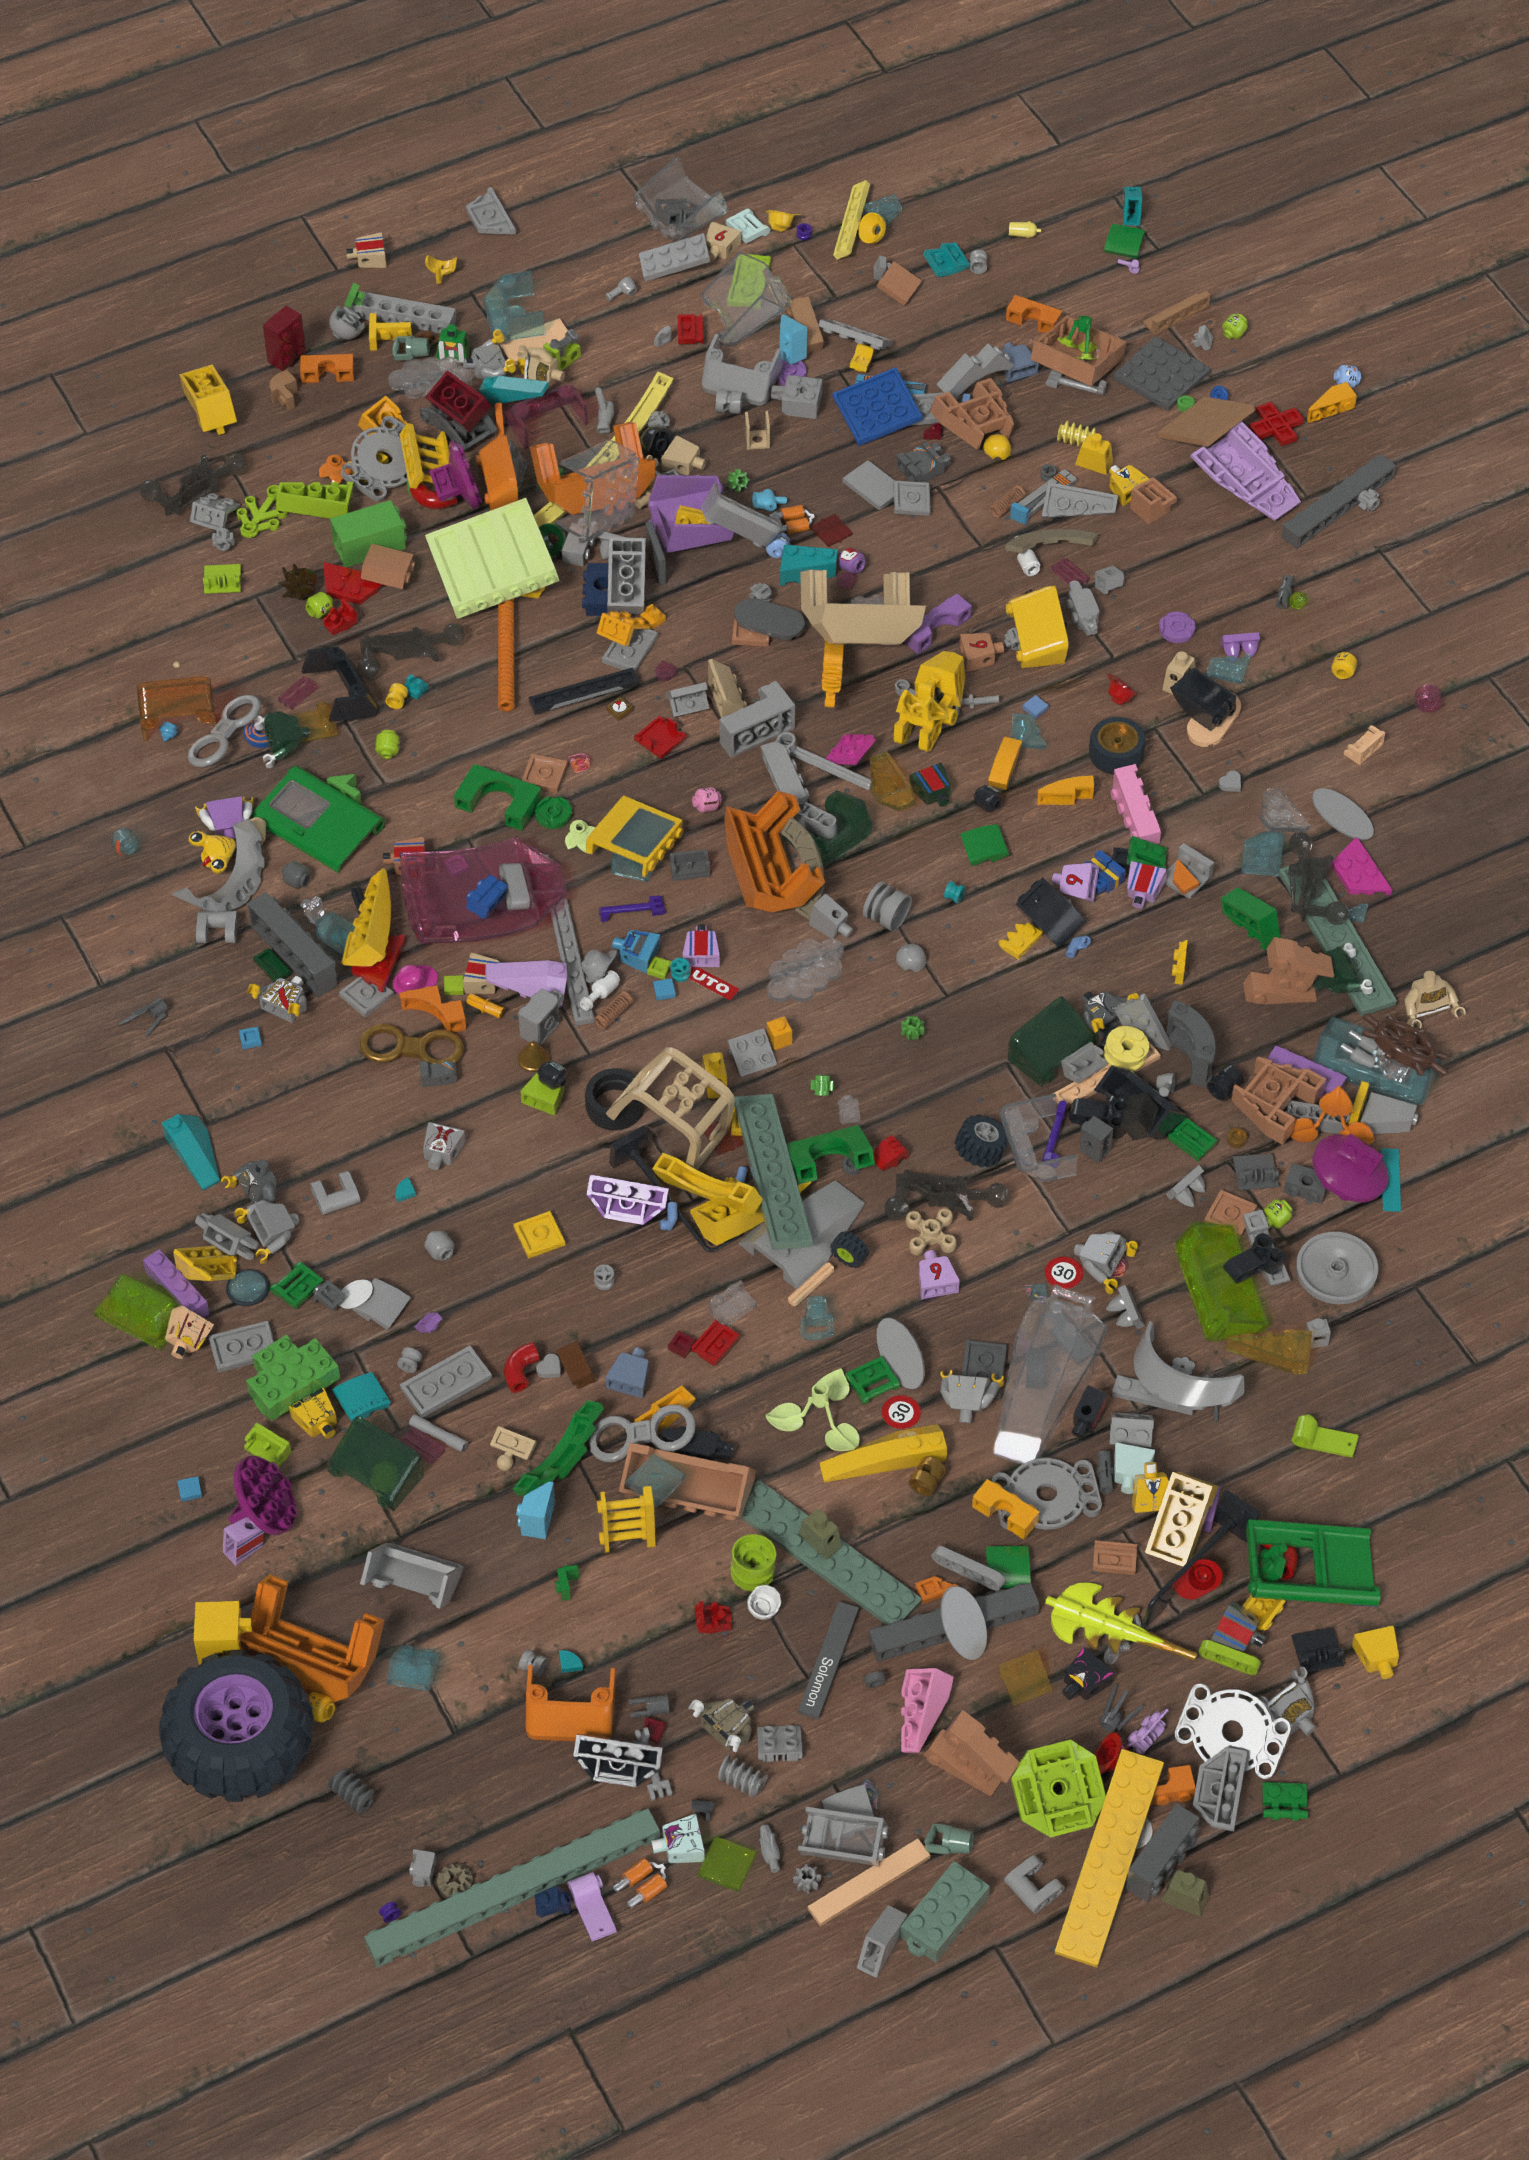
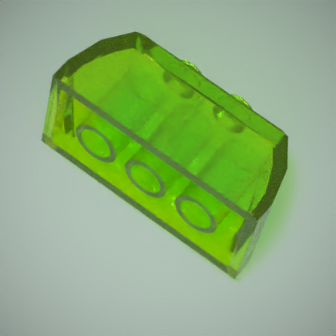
M122 1273L117 1277L106 1297L95 1309L94 1316L162 1351L168 1344L165 1337L171 1312L179 1306L172 1298Z

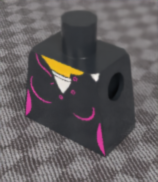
M1083 1647L1065 1672L1064 1682L1067 1686L1062 1690V1693L1069 1700H1072L1077 1694L1084 1700H1089L1114 1682L1115 1672L1088 1649Z

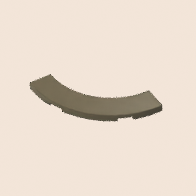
M1072 529L1034 531L1010 540L1006 543V550L1022 554L1026 550L1035 547L1037 543L1051 544L1058 543V540L1092 546L1098 540L1099 533Z
M790 817L781 834L794 845L800 854L801 862L809 865L811 873L817 867H820L824 877L821 854L814 839L798 821ZM824 884L803 906L796 907L795 911L810 920L814 904L822 897Z

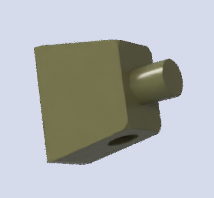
M820 1509L815 1510L802 1521L799 1535L825 1560L841 1549L838 1527Z
M1176 1870L1167 1885L1161 1901L1201 1917L1209 1899L1207 1882L1195 1877L1192 1873Z

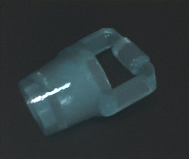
M823 1296L807 1298L804 1318H801V1337L804 1340L811 1341L831 1337L834 1334V1316L832 1313H829L827 1298ZM806 1325L810 1327H824L828 1325V1331L806 1334Z

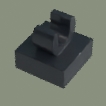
M692 1799L691 1809L696 1810L694 1814H696L697 1820L698 1814L704 1812L706 1813V1821H709L711 1818L710 1811H713L715 1807V1800Z

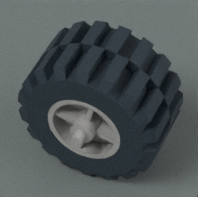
M972 1115L963 1122L954 1141L955 1149L959 1151L960 1157H963L966 1162H970L971 1165H978L982 1168L986 1166L988 1168L992 1165L995 1166L1000 1161L1009 1144V1135L1006 1134V1128H1003V1125L1000 1122L998 1123L996 1119H991L986 1115Z

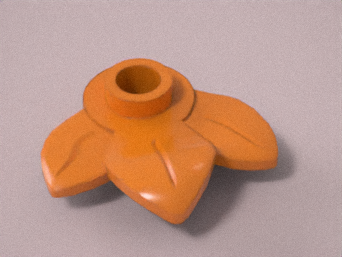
M330 455L326 463L319 469L320 478L329 477L332 482H338L339 485L343 481L341 470L346 462L339 455ZM349 468L345 469L346 474L352 475V471Z

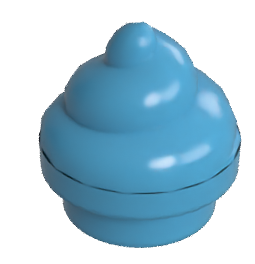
M164 721L163 725H160L159 731L163 741H168L177 735L178 727L166 721Z

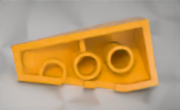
M384 396L361 415L358 426L363 431L381 427L382 420L386 416H392L404 425L407 422L403 420L398 406L387 396ZM385 422L387 428L394 427L391 422Z

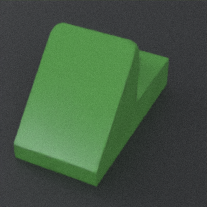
M355 774L333 776L327 779V784L362 804L361 793L355 788L357 786Z

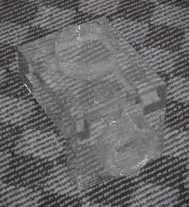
M852 1095L841 1096V1100L837 1101L840 1124L861 1122L858 1098H853Z

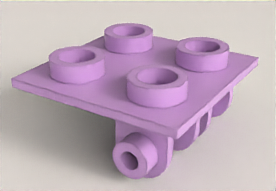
M1168 1709L1162 1712L1156 1711L1152 1716L1148 1715L1140 1723L1142 1727L1129 1735L1127 1738L1129 1742L1125 1747L1132 1746L1134 1748L1132 1750L1133 1753L1143 1755L1153 1744V1741H1156L1157 1737L1165 1730L1166 1724L1161 1718L1168 1712Z

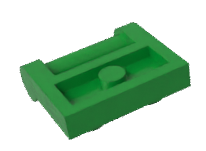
M1132 836L1129 840L1127 865H1130L1132 861L1166 869L1167 848Z
M299 1261L294 1265V1269L277 1284L271 1285L269 1289L275 1296H279L296 1310L314 1294V1289L320 1283L324 1284V1280ZM299 1274H301V1276L297 1280H295L287 1289H283L293 1279H295Z
M882 1356L846 1372L847 1380L863 1405L869 1403L870 1399L891 1389L896 1390L900 1388L897 1378ZM887 1378L889 1381L868 1392L864 1390V1388Z

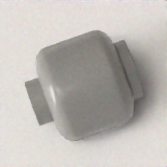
M444 1231L429 1233L424 1244L434 1260L441 1261L449 1259L453 1255L455 1247L454 1242Z

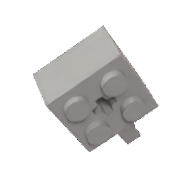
M788 375L785 386H772L771 398L782 401V412L785 415L817 419L822 397V379Z
M543 988L537 994H533L530 1002L523 1006L518 1013L520 1037L528 1042L535 1041L541 1046L559 1026L558 1008L564 1000V995L557 990H553L550 993Z

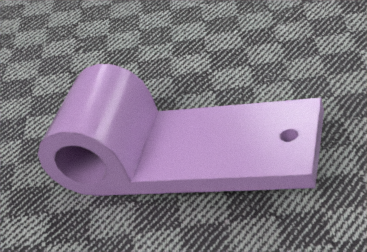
M591 1872L567 1881L571 1896L591 1941L593 1942L616 1933L617 1930L600 1893V1888L603 1887L600 1876H595Z

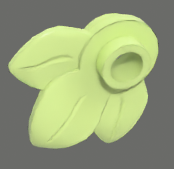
M582 820L573 821L570 825V832L565 837L567 848L572 849L577 846L581 851L587 853L586 839L596 827L588 826ZM576 827H582V830H577Z

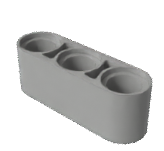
M797 800L800 811L793 818L806 830L826 840L834 839L838 835L837 822L833 815L803 800Z
M500 864V880L508 885L505 896L508 909L528 910L530 897L521 864Z

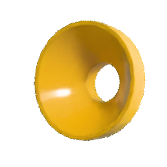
M874 212L866 214L861 219L858 227L860 239L868 244L879 242L886 230L884 218ZM880 226V232L875 235V228Z

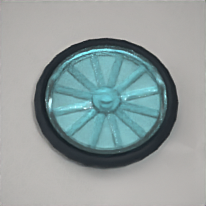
M252 1269L236 1272L235 1278L229 1279L226 1285L228 1298L240 1306L258 1304L266 1297L269 1290L267 1278L261 1272Z

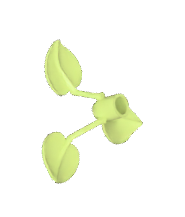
M841 1368L827 1374L812 1387V1397H808V1402L803 1412H801L800 1407L796 1404L784 1403L766 1414V1419L775 1428L782 1431H795L803 1426L802 1417L806 1415L811 1403L818 1408L825 1407L832 1428L825 1435L826 1445L836 1451L854 1450L859 1446L860 1439L857 1430L847 1423H842L835 1427L829 1408V1399L839 1401L849 1394V1383Z

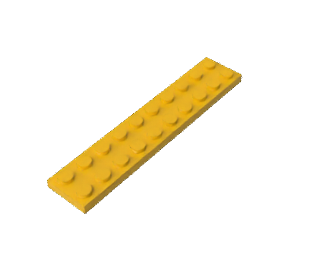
M1124 1749L1121 1750L1063 1924L1055 1954L1098 1968L1164 1762Z

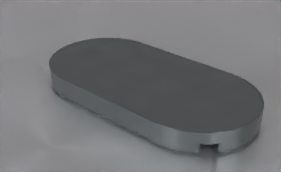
M749 598L742 600L736 605L734 610V618L740 627L777 639L791 640L795 636L797 638L803 633L805 628L804 617L798 611L760 599Z

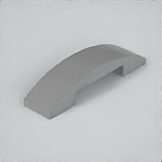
M1263 1210L1243 1214L1251 1246L1258 1234L1265 1233L1270 1236L1268 1232L1269 1225ZM1284 1263L1277 1274L1273 1275L1262 1271L1270 1287L1290 1281Z

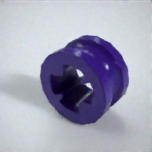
M801 223L797 226L796 235L800 240H807L811 237L812 228L809 224Z
M395 1901L385 1904L379 1910L380 1916H384L383 1921L385 1923L396 1920L402 1913L400 1908H397Z

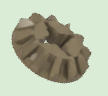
M451 1863L447 1867L444 1866L442 1871L438 1873V1887L443 1894L449 1897L456 1892L462 1893L472 1886L473 1876L469 1868L463 1866L462 1863L460 1865ZM450 1874L454 1877L459 1876L460 1885L455 1881L450 1882Z

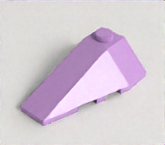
M548 960L486 964L485 975L486 982L505 990H514L524 998L526 996L532 997L541 988L550 993L553 990H557L564 995L567 968L566 963Z

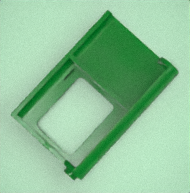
M1249 1519L1246 1528L1250 1572L1248 1592L1251 1593L1253 1598L1378 1607L1381 1592L1379 1586H1374L1369 1540L1371 1529ZM1257 1544H1285L1291 1547L1312 1549L1315 1585L1262 1581L1259 1577Z

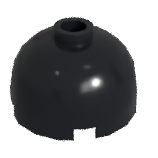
M652 426L646 429L640 438L643 455L645 457L651 455L652 460L656 458L658 462H662V456L674 440V437L671 435L672 431L662 426Z

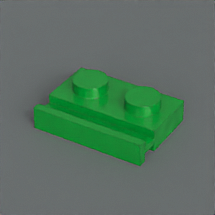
M1188 1118L1177 1126L1173 1133L1168 1135L1170 1142L1198 1162L1202 1156H1205L1217 1145V1139Z

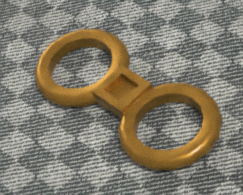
M377 1024L368 1028L360 1038V1050L363 1055L370 1061L378 1063L390 1062L401 1055V1057L420 1058L421 1061H427L428 1064H437L445 1061H451L456 1064L464 1052L463 1042L460 1037L448 1030H434L422 1038L404 1036L402 1031L393 1025ZM378 1033L392 1034L398 1041L396 1048L386 1054L374 1053L369 1049L367 1043L373 1035ZM440 1038L450 1040L456 1047L454 1054L443 1060L431 1058L425 1051L431 1041Z

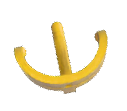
M431 255L426 256V267L436 274L437 284H442L443 276L455 270L458 257L449 261H441Z

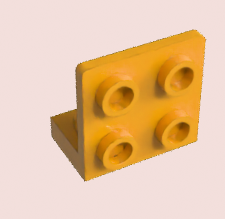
M610 611V613H602L597 634L621 645L629 646L634 629H650L651 625L645 623L646 620L642 618L631 617L629 612L621 611L619 613Z

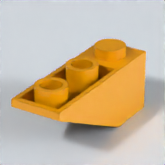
M1348 382L1332 386L1308 409L1307 422L1318 421L1322 418L1355 408L1357 395Z

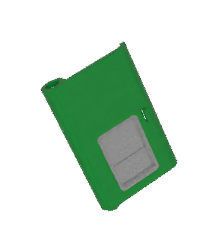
M299 766L291 767L285 777L252 814V818L259 817L266 822V829L337 873L340 872L342 864L371 832L377 835L385 826V819Z

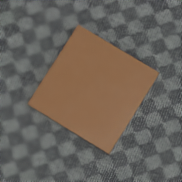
M1203 397L1159 430L1157 434L1159 438L1208 447L1253 413L1255 409L1251 404Z

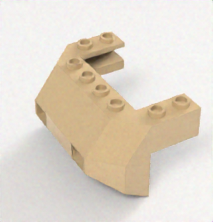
M807 570L801 572V609L812 626L829 644L899 645L922 625L926 606L910 605L908 572L883 574L884 605L827 603V570Z

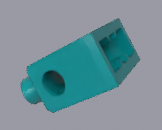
M1126 186L1124 187L1123 225L1140 226L1142 207L1141 187ZM1129 209L1135 210V213L1130 214Z

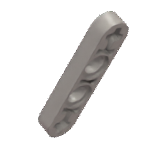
M938 1546L931 1554L932 1559L940 1566L992 1590L998 1591L1005 1583V1578L996 1570L943 1546Z

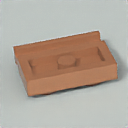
M1095 1540L1093 1571L1135 1575L1137 1544Z

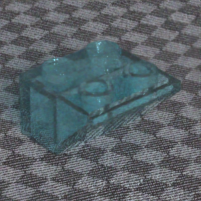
M408 1645L398 1647L389 1660L387 1684L429 1691L434 1684L441 1654L435 1653L431 1649L415 1650L414 1647Z

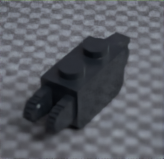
M680 1426L679 1430L667 1427L662 1429L661 1440L665 1442L678 1440L683 1436L686 1427ZM695 1429L691 1441L683 1448L676 1450L675 1453L716 1461V1459L731 1460L734 1453V1445L721 1441L720 1435L712 1431L705 1432Z

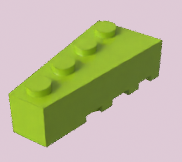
M280 482L277 491L276 510L323 518H334L349 513L353 498V482H347V485H338V482H331V485H320V482H313L310 485H305L303 482Z

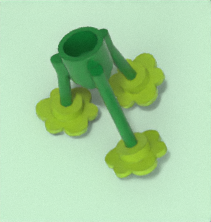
M1083 315L1079 316L1078 320H1074L1068 337H1058L1057 340L1070 348H1076L1071 338L1076 327H1078V331L1086 333L1084 342L1077 345V348L1085 353H1081V357L1076 358L1085 359V361L1096 359L1092 357V354H1088L1097 349L1095 343L1090 341L1092 318Z

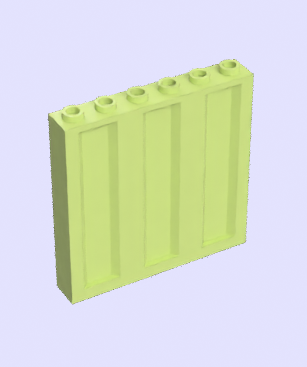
M526 498L425 535L457 619L559 582L556 569Z

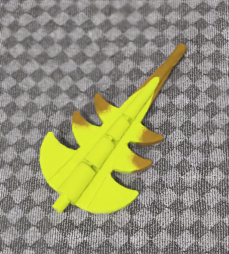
M1077 1583L1068 1587L1057 1599L1050 1596L1046 1599L1045 1604L1054 1607L1051 1614L1053 1631L1061 1640L1068 1644H1073L1075 1631L1083 1627L1085 1628V1640L1095 1650L1098 1647L1100 1637L1108 1634V1643L1114 1654H1118L1120 1644L1126 1639L1171 1652L1195 1661L1198 1653L1177 1646L1133 1624L1135 1616L1140 1613V1608H1129L1121 1612L1119 1616L1114 1615L1116 1607L1122 1603L1121 1597H1109L1101 1600L1097 1605L1092 1604L1094 1596L1102 1590L1101 1585Z

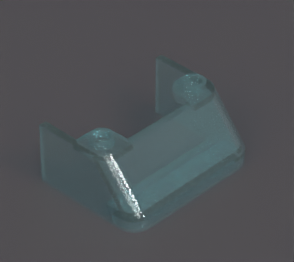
M531 271L504 274L484 296L483 303L492 337L493 332L497 329H500L504 335V341L545 335L543 311L525 313L524 308L518 305L509 307L507 300L533 295Z

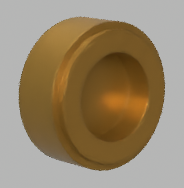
M1241 1128L1231 1129L1227 1134L1228 1144L1234 1148L1243 1147L1247 1142V1133Z

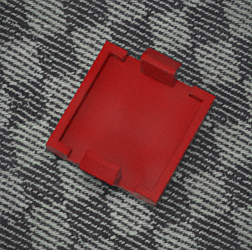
M659 715L634 736V740L662 759L683 742L687 735L677 730L678 722L670 717L667 718L666 722Z

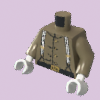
M732 1699L711 1703H702L699 1700L692 1701L688 1709L695 1710L693 1713L694 1717L702 1714L701 1726L729 1753L732 1750L737 1752L739 1747L748 1744L752 1731L751 1718L748 1714L754 1710V1706L749 1700L745 1699L740 1705H737Z

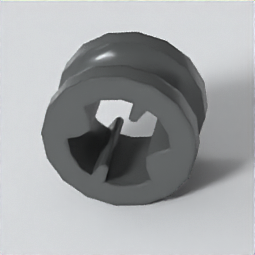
M1051 464L1043 465L1041 467V479L1047 482L1056 475V467Z

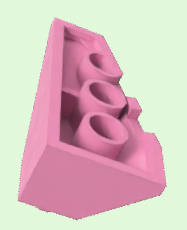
M936 1668L906 1669L902 1686V1697L905 1698V1707L901 1708V1715L905 1716V1720L901 1728V1752H920L949 1698L953 1676Z

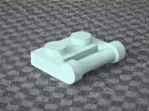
M745 209L726 219L728 227L741 231V239L746 244L762 235L767 236L771 230L767 225L761 223L750 209ZM748 220H750L757 227V229Z

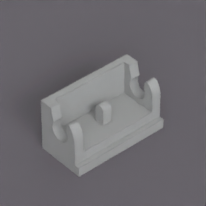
M1089 1042L1061 1060L1064 1076L1078 1084L1108 1065L1107 1060L1100 1056L1104 1051L1093 1045L1092 1042Z

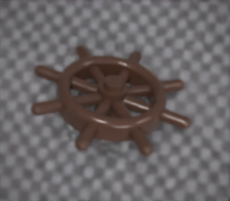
M1368 1013L1363 1015V1019L1372 1025L1375 1030L1364 1029L1362 1035L1374 1039L1378 1045L1372 1055L1385 1078L1404 1083L1408 1076L1411 1075L1413 1069H1415L1417 1075L1422 1076L1425 1073L1424 1070L1430 1068L1442 1076L1447 1075V1069L1435 1060L1436 1058L1446 1060L1448 1054L1436 1050L1433 1043L1425 1036L1426 1032L1424 1030L1418 1031L1406 1023L1397 1021L1392 1014H1388L1386 1020L1381 1022Z

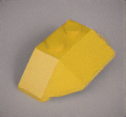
M215 1246L178 1248L173 1252L176 1268L182 1272L186 1279L217 1281L234 1279L236 1276L237 1256L228 1255Z

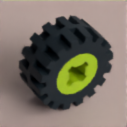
M847 1231L840 1232L830 1245L834 1257H837L838 1261H842L844 1265H849L851 1268L859 1267L869 1254L867 1245L863 1244L864 1241L858 1239L857 1235L854 1236L853 1233H848Z

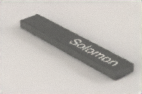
M838 1602L801 1701L798 1714L819 1720L858 1615L859 1607Z

